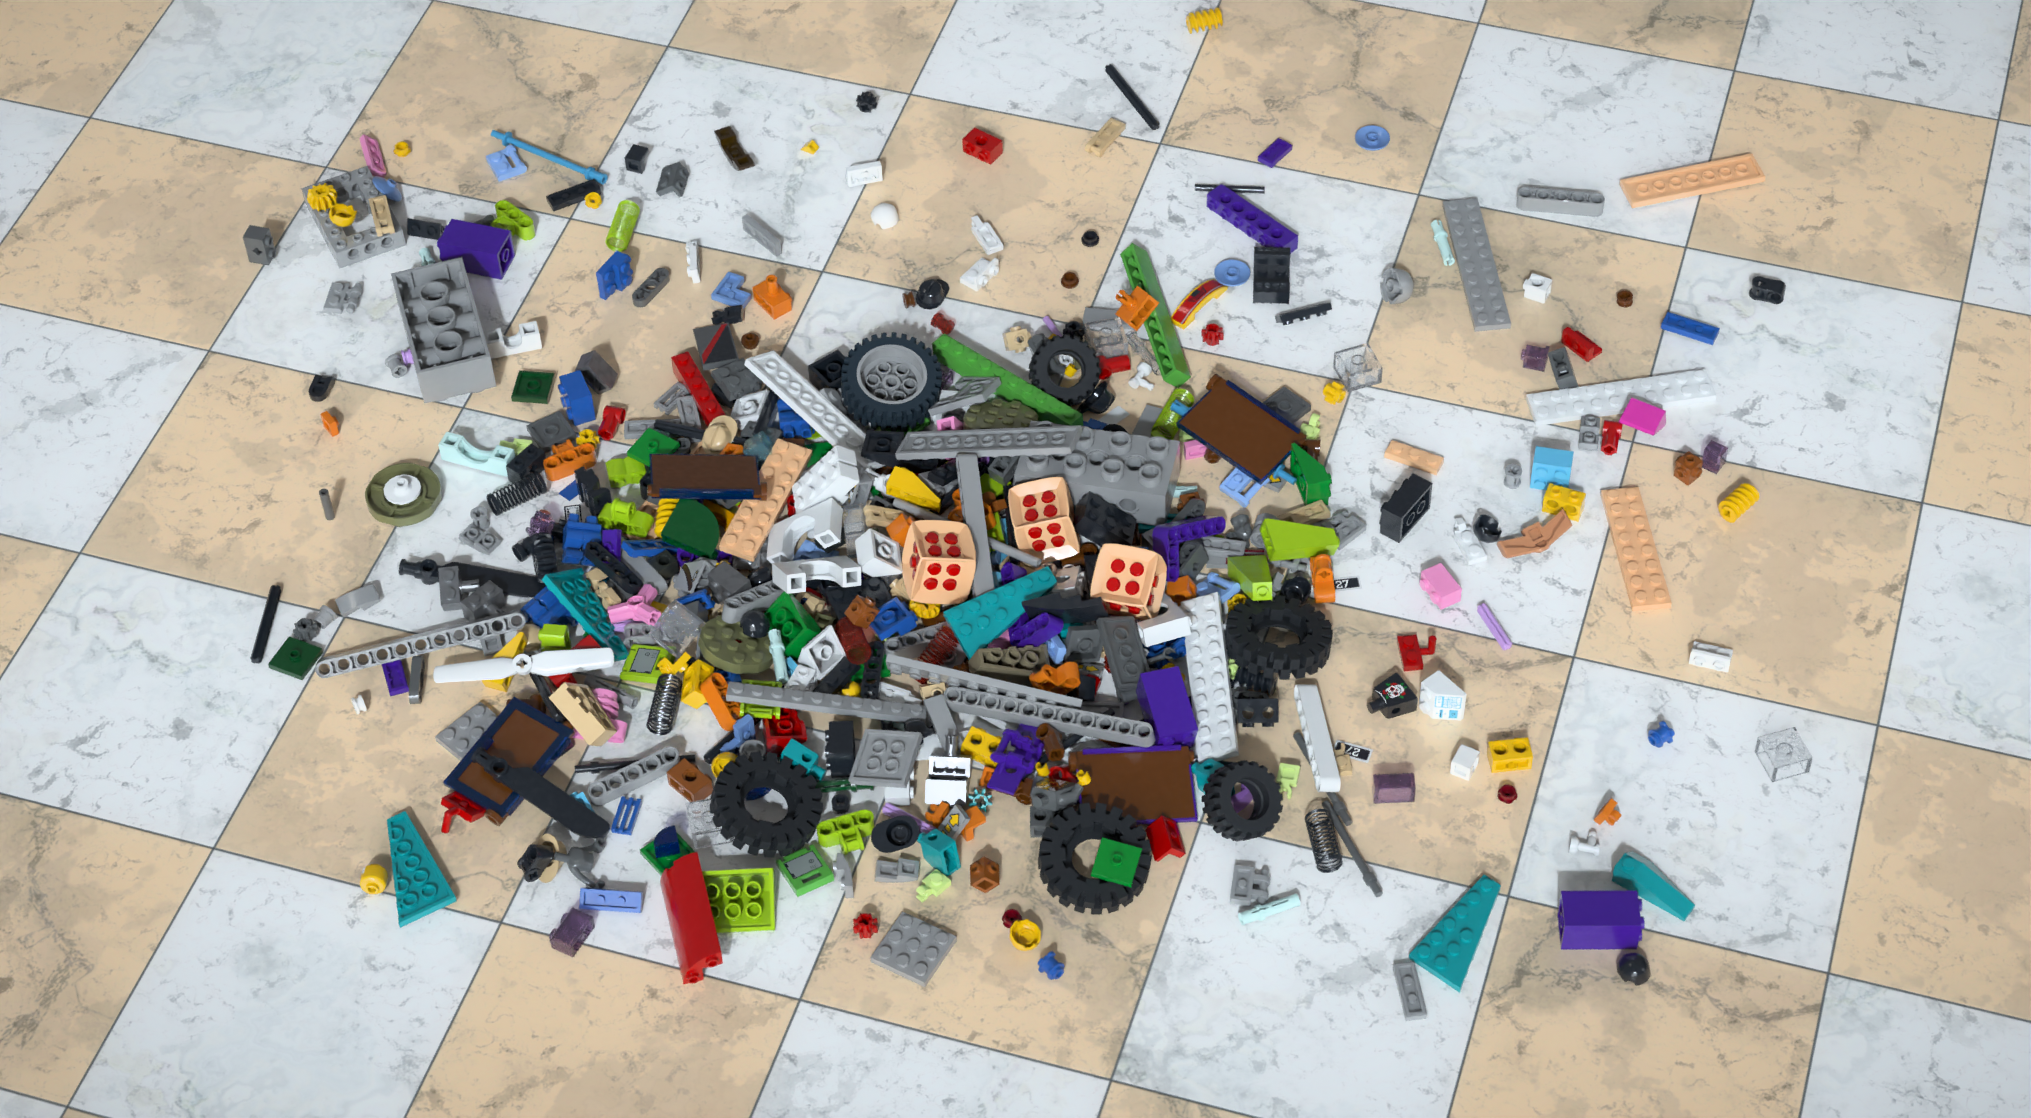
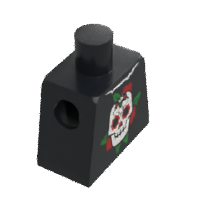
M1394 673L1373 688V701L1367 703V709L1371 714L1381 711L1385 718L1390 719L1416 711L1418 698L1398 673Z

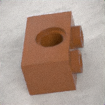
M685 758L666 772L668 784L695 807L712 794L713 781L708 774H703L694 763H690Z

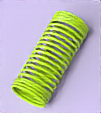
M628 200L619 203L605 241L607 247L612 251L623 252L627 249L640 213V208L636 203Z
M1177 388L1173 391L1151 428V432L1158 429L1162 434L1171 436L1166 437V439L1171 440L1174 438L1180 427L1178 422L1183 417L1172 410L1169 411L1172 403H1175L1176 399H1180L1187 404V407H1192L1194 404L1193 395L1185 389Z

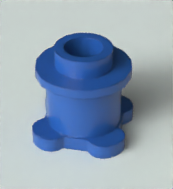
M1665 721L1659 722L1660 727L1655 730L1651 729L1648 732L1650 744L1658 748L1662 747L1665 742L1672 743V738L1675 735L1674 730L1669 728Z
M1053 951L1049 952L1048 955L1041 958L1037 963L1039 965V972H1045L1050 980L1060 978L1064 973L1065 967L1062 962H1058L1054 958L1056 954Z

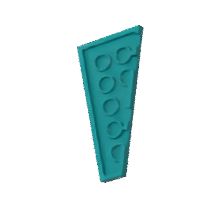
M1047 566L943 612V616L970 660L978 649L987 648L989 643L1002 635L1025 612L1022 601L1045 596L1057 585V580Z
M577 568L545 574L542 581L548 590L566 607L571 616L580 623L583 630L590 634L601 648H611L613 650L614 662L625 660L629 653L621 638L613 632L615 627L607 621L606 617L608 614L597 594L590 590L591 583L589 580L584 579L583 569Z
M406 811L387 819L400 928L457 901L456 896Z
M1483 875L1411 951L1409 959L1460 993L1483 931L1488 923L1490 913L1499 895L1501 885L1488 876Z

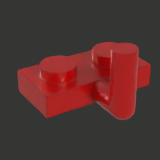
M1417 634L1397 636L1403 672L1423 670L1422 656L1435 653L1437 640L1435 636L1429 637L1428 647L1426 648L1419 647Z
M456 791L442 797L441 805L449 810L444 813L441 832L449 833L453 816L459 815L464 820L472 823L484 817L486 809Z

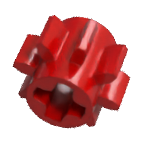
M1213 323L1206 325V329L1201 331L1203 342H1206L1209 346L1219 345V340H1224L1223 328H1219L1217 324Z
M860 913L857 919H853L854 934L859 933L860 939H871L874 933H878V919H873L871 913Z

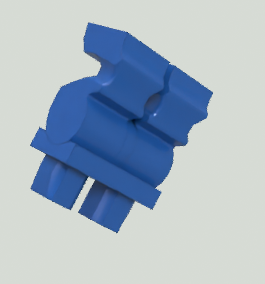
M782 399L777 400L780 430L784 438H794V436L798 435L810 438L812 434H815L814 428L795 413Z
M569 514L567 523L563 528L562 563H580V565L596 567L584 556L585 546L588 542H597L601 545V525H598L596 516H587L585 523L579 522L578 514Z
M544 587L534 596V599L532 598L520 609L525 615L526 623L532 620L534 625L543 628L544 624L567 625L569 623L572 626L579 624L547 587Z

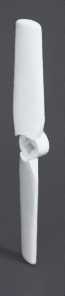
M611 648L544 651L530 657L526 654H519L514 659L500 657L436 666L433 678L436 683L503 679L515 674L527 675L530 672L542 676H553L612 667L614 665V653ZM524 660L528 665H524V668L521 669L518 665Z

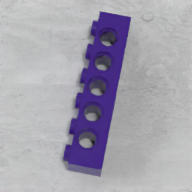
M1220 184L1207 194V207L1211 211H1214L1224 220L1234 225V227L1246 233L1247 236L1259 242L1260 245L1273 248L1289 247L1290 254L1298 249V235L1223 184Z

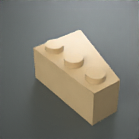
M564 682L549 697L588 745L601 747L617 732L588 685Z

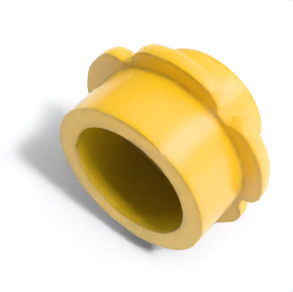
M403 141L396 143L394 146V154L399 157H406L411 151L410 146Z
M591 192L585 197V204L589 208L597 209L602 203L600 195L596 192Z

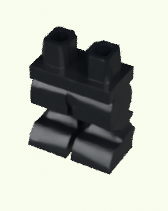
M581 467L574 471L579 499L582 503L585 502V506L589 508L591 516L598 517L606 503L612 504L610 490L605 487L600 488L599 479L594 474L592 468L586 470L585 467Z

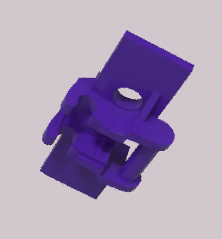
M1019 724L1016 731L1011 729L1003 731V737L997 749L990 755L991 760L998 763L987 784L988 788L1014 796L1022 778L1026 774L1033 772L1044 750V744L1036 737L1038 727ZM1009 741H1011V746L1015 747V750L1005 754L1004 751ZM1009 768H1013L1016 770V772L1008 773L1006 772V770Z

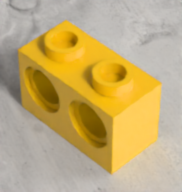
M1549 483L1543 498L1542 511L1557 515L1564 509L1570 520L1578 522L1584 510L1586 493Z
M698 659L684 670L681 702L695 709H698L707 702L701 692L700 685L714 673L713 666Z
M971 726L961 745L960 754L972 755V760L996 769L998 763L991 760L990 755L992 752L990 749H997L1002 737L993 736L982 728ZM972 741H979L980 744H973Z
M1528 737L1488 742L1487 757L1491 773L1531 769L1533 754Z

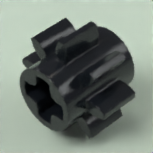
M862 92V95L857 96L856 107H859L862 112H871L872 109H876L877 97L871 92Z
M1071 321L1065 324L1063 335L1069 334L1073 338L1077 336L1083 341L1085 328H1082V323Z
M559 519V523L553 522L550 535L554 536L556 542L563 543V528L567 523L566 520Z

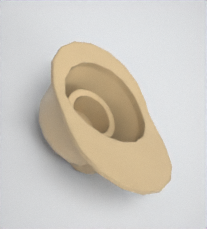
M726 415L718 416L712 420L705 430L702 439V447L706 454L718 456L728 443H732L738 430L736 421Z
M544 834L538 841L539 845L551 846L554 854L555 852L567 854L565 845L562 841L556 840L552 834ZM553 856V860L543 871L539 880L543 883L552 881L564 862L554 860Z

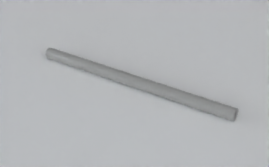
M895 498L893 501L894 507L924 520L951 521L900 498ZM988 537L989 548L1036 568L1040 567L1042 562L1040 558Z

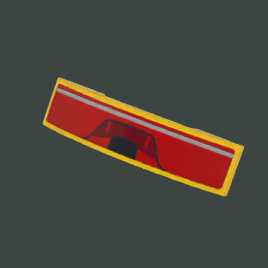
M1215 279L1203 282L1180 303L1171 316L1172 323L1184 330L1195 320V314L1213 297L1218 299L1228 287Z

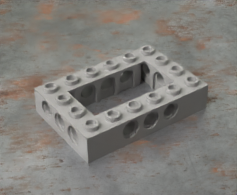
M367 166L313 184L314 186H318L319 183L321 185L325 183L332 185L337 192V203L353 200V198L361 196L363 204L367 205L368 213L371 215L369 198L383 196L372 182L374 177ZM312 185L301 188L305 204L339 269L406 246L403 230L390 206L389 210L394 226V234L386 233L383 236L377 237L376 228L373 227L346 236L342 227H338L330 220L329 208L326 209V212L324 210L318 212L317 209H312L309 205L307 195L308 190L312 189Z

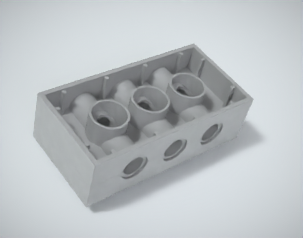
M462 257L391 273L397 303L424 404L433 401H445L450 397L467 393H479L485 389L497 387L490 353Z
M1032 420L1029 427L1068 426L1054 424L1050 421L1039 422ZM1081 426L1083 433L1072 454H1051L1048 456L1020 455L1015 471V486L1043 478L1063 477L1070 491L1074 514L1077 503L1090 491L1137 519L1136 523L1154 526L1167 523L1180 473V441L1169 440L1159 436L1147 437L1128 434L1123 431L1111 432Z

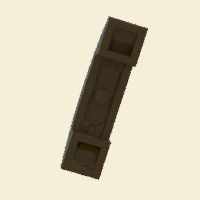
M731 126L714 131L725 157L735 170L741 171L755 166L749 154H745Z

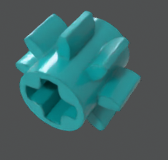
M974 787V794H968V797L973 799L969 802V807L974 805L986 812V806L993 804L991 800H988V798L992 797V793H986L985 787L982 790ZM980 796H983L984 800L978 803L977 799H979Z

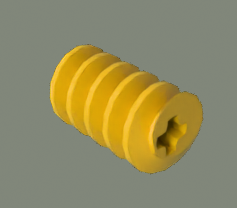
M1218 7L1214 8V11L1208 9V11L1202 10L1201 13L1196 11L1194 14L1190 12L1188 16L1186 15V25L1190 34H1192V29H1195L1196 33H1198L1199 27H1201L1202 31H1205V26L1209 30H1211L1212 25H1214L1215 29H1218V24L1223 26L1222 14Z
M1748 483L1740 484L1719 503L1718 509L1723 519L1734 523L1741 514H1744L1746 510L1759 500L1757 489Z
M665 497L659 500L657 520L655 522L656 527L654 529V533L658 537L662 538L660 533L676 507L679 498Z

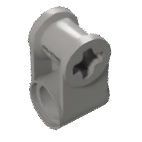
M629 623L624 626V633L626 635L623 644L628 649H631L633 644L657 647L662 641L658 625Z

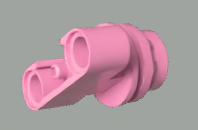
M593 689L592 693L617 730L608 742L623 743L628 724L621 720H615L619 714L618 695L607 689ZM574 728L575 734L572 738L584 739Z

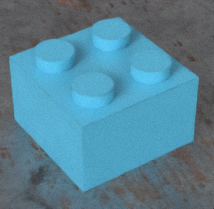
M1536 446L1530 488L1547 490L1549 483L1569 488L1574 451Z

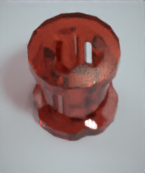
M940 312L936 313L931 319V325L940 329L942 334L948 335L954 329L955 323L952 320H947Z

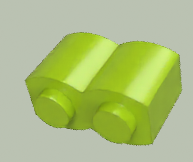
M630 457L624 459L616 458L605 463L611 488H621L628 484H639L640 479L646 474L645 465Z
M544 624L543 628L539 630L538 639L542 642L541 652L570 650L572 648L567 625Z

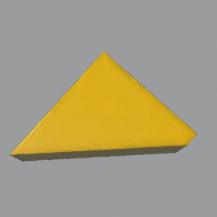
M812 139L805 143L800 150L814 154L820 147Z

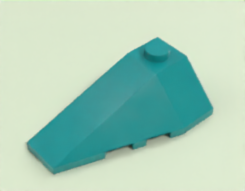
M1633 851L1624 853L1614 866L1612 882L1628 891H1637L1639 897L1682 921H1685L1695 908V904L1650 860Z

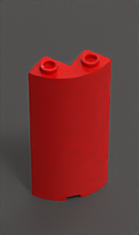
M697 852L687 854L673 862L674 866L670 869L666 868L660 879L683 985L688 983L694 984L704 980L702 968L715 967L723 963L722 952Z

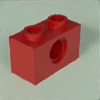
M975 127L962 139L963 152L990 165L1003 154V142L1001 139Z

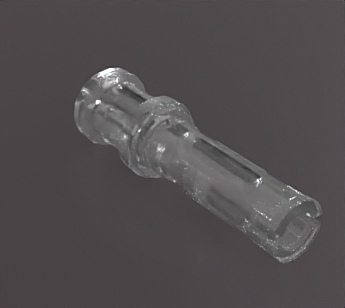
M1136 330L1127 332L1123 338L1125 344H1129L1132 352L1139 355L1145 363L1150 365L1156 376L1160 375L1161 372L1156 358L1148 350L1146 342L1138 337Z

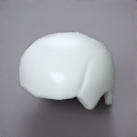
M880 203L871 212L873 223L875 225L879 224L882 229L891 228L899 221L897 210L892 204Z

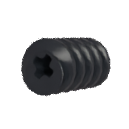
M1238 667L1233 684L1239 683L1240 687L1246 684L1247 689L1253 687L1256 692L1261 689V692H1268L1269 696H1272L1276 690L1278 678H1276V673H1274L1273 679L1263 677L1261 671L1255 675L1248 672L1246 667Z

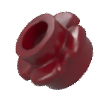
M1503 785L1498 790L1497 797L1501 802L1511 804L1517 799L1518 794L1512 785Z
M1015 909L1007 910L1002 916L1003 925L1006 928H1010L1014 921L1022 920V916Z

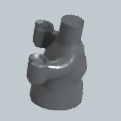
M1245 514L1237 515L1230 520L1235 532L1225 534L1226 539L1246 541V548H1249V539L1252 533L1249 516Z

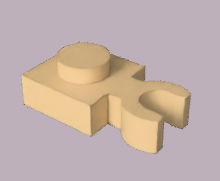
M604 581L597 583L599 589L595 592L598 597L602 598V604L605 609L609 606L621 604V599L611 587L608 588Z
M1341 743L1340 750H1335L1332 744L1339 776L1352 775L1350 756L1345 754L1344 743Z

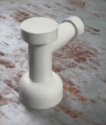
M1140 362L1137 366V374L1129 380L1128 384L1134 389H1137L1140 385L1152 391L1154 384L1142 379L1152 372V368L1147 363Z
M1594 831L1589 832L1588 843L1579 842L1577 837L1572 836L1569 853H1576L1580 850L1594 853V856H1598L1600 844L1596 843L1597 833Z

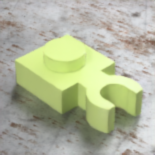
M1280 763L1276 783L1279 782L1280 794L1286 791L1288 792L1287 799H1291V787H1297L1301 769L1297 765Z

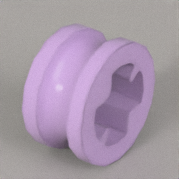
M410 348L407 351L401 350L404 365L407 366L408 363L414 364Z

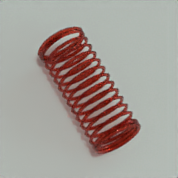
M847 616L841 618L835 628L849 662L857 665L867 662L871 656V648L862 627L854 625Z
M942 625L939 633H936V636L933 637L934 640L928 643L929 647H925L926 650H923L920 657H917V661H920V658L926 663H933L941 666L940 664L944 665L943 661H947L945 657L949 658L947 653L952 654L951 650L955 651L954 647L957 648V644H959L951 628ZM921 677V680H915L923 685L927 684L929 679Z

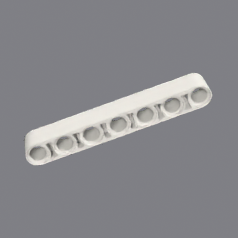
M1296 684L1294 699L1316 789L1318 792H1339L1340 776L1317 685Z

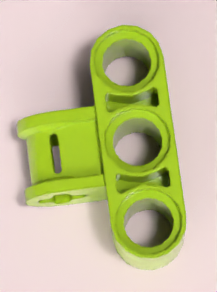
M501 200L495 204L497 218L491 223V227L510 230L511 236L516 234L523 240H531L535 237L533 220L507 200Z
M617 497L613 500L612 504L606 503L597 517L598 524L603 528L610 530L619 529L622 530V533L640 538L646 537L654 524V518L650 514L636 510L635 502L631 501L628 503L621 501Z
M864 809L820 822L816 828L819 845L827 848L840 844L844 856L848 855V852L859 849L861 851L864 850L862 838L871 835L875 827L873 813L870 810Z

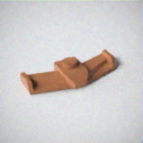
M1563 509L1545 526L1542 527L1537 522L1521 531L1523 537L1497 542V547L1505 558L1534 552L1541 553L1549 549L1550 545L1573 525Z

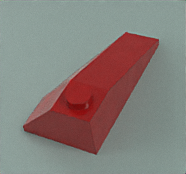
M780 707V719H776L775 715H772V719L762 718L766 755L767 752L776 753L777 757L781 756L791 738L800 744L807 741L805 724L803 720L800 721L795 709Z

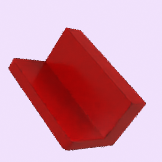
M1570 327L1563 329L1561 343L1586 362L1602 353V348L1578 330L1573 331Z
M1161 816L1145 829L1155 861L1159 862L1168 854L1179 858L1186 854L1176 821Z

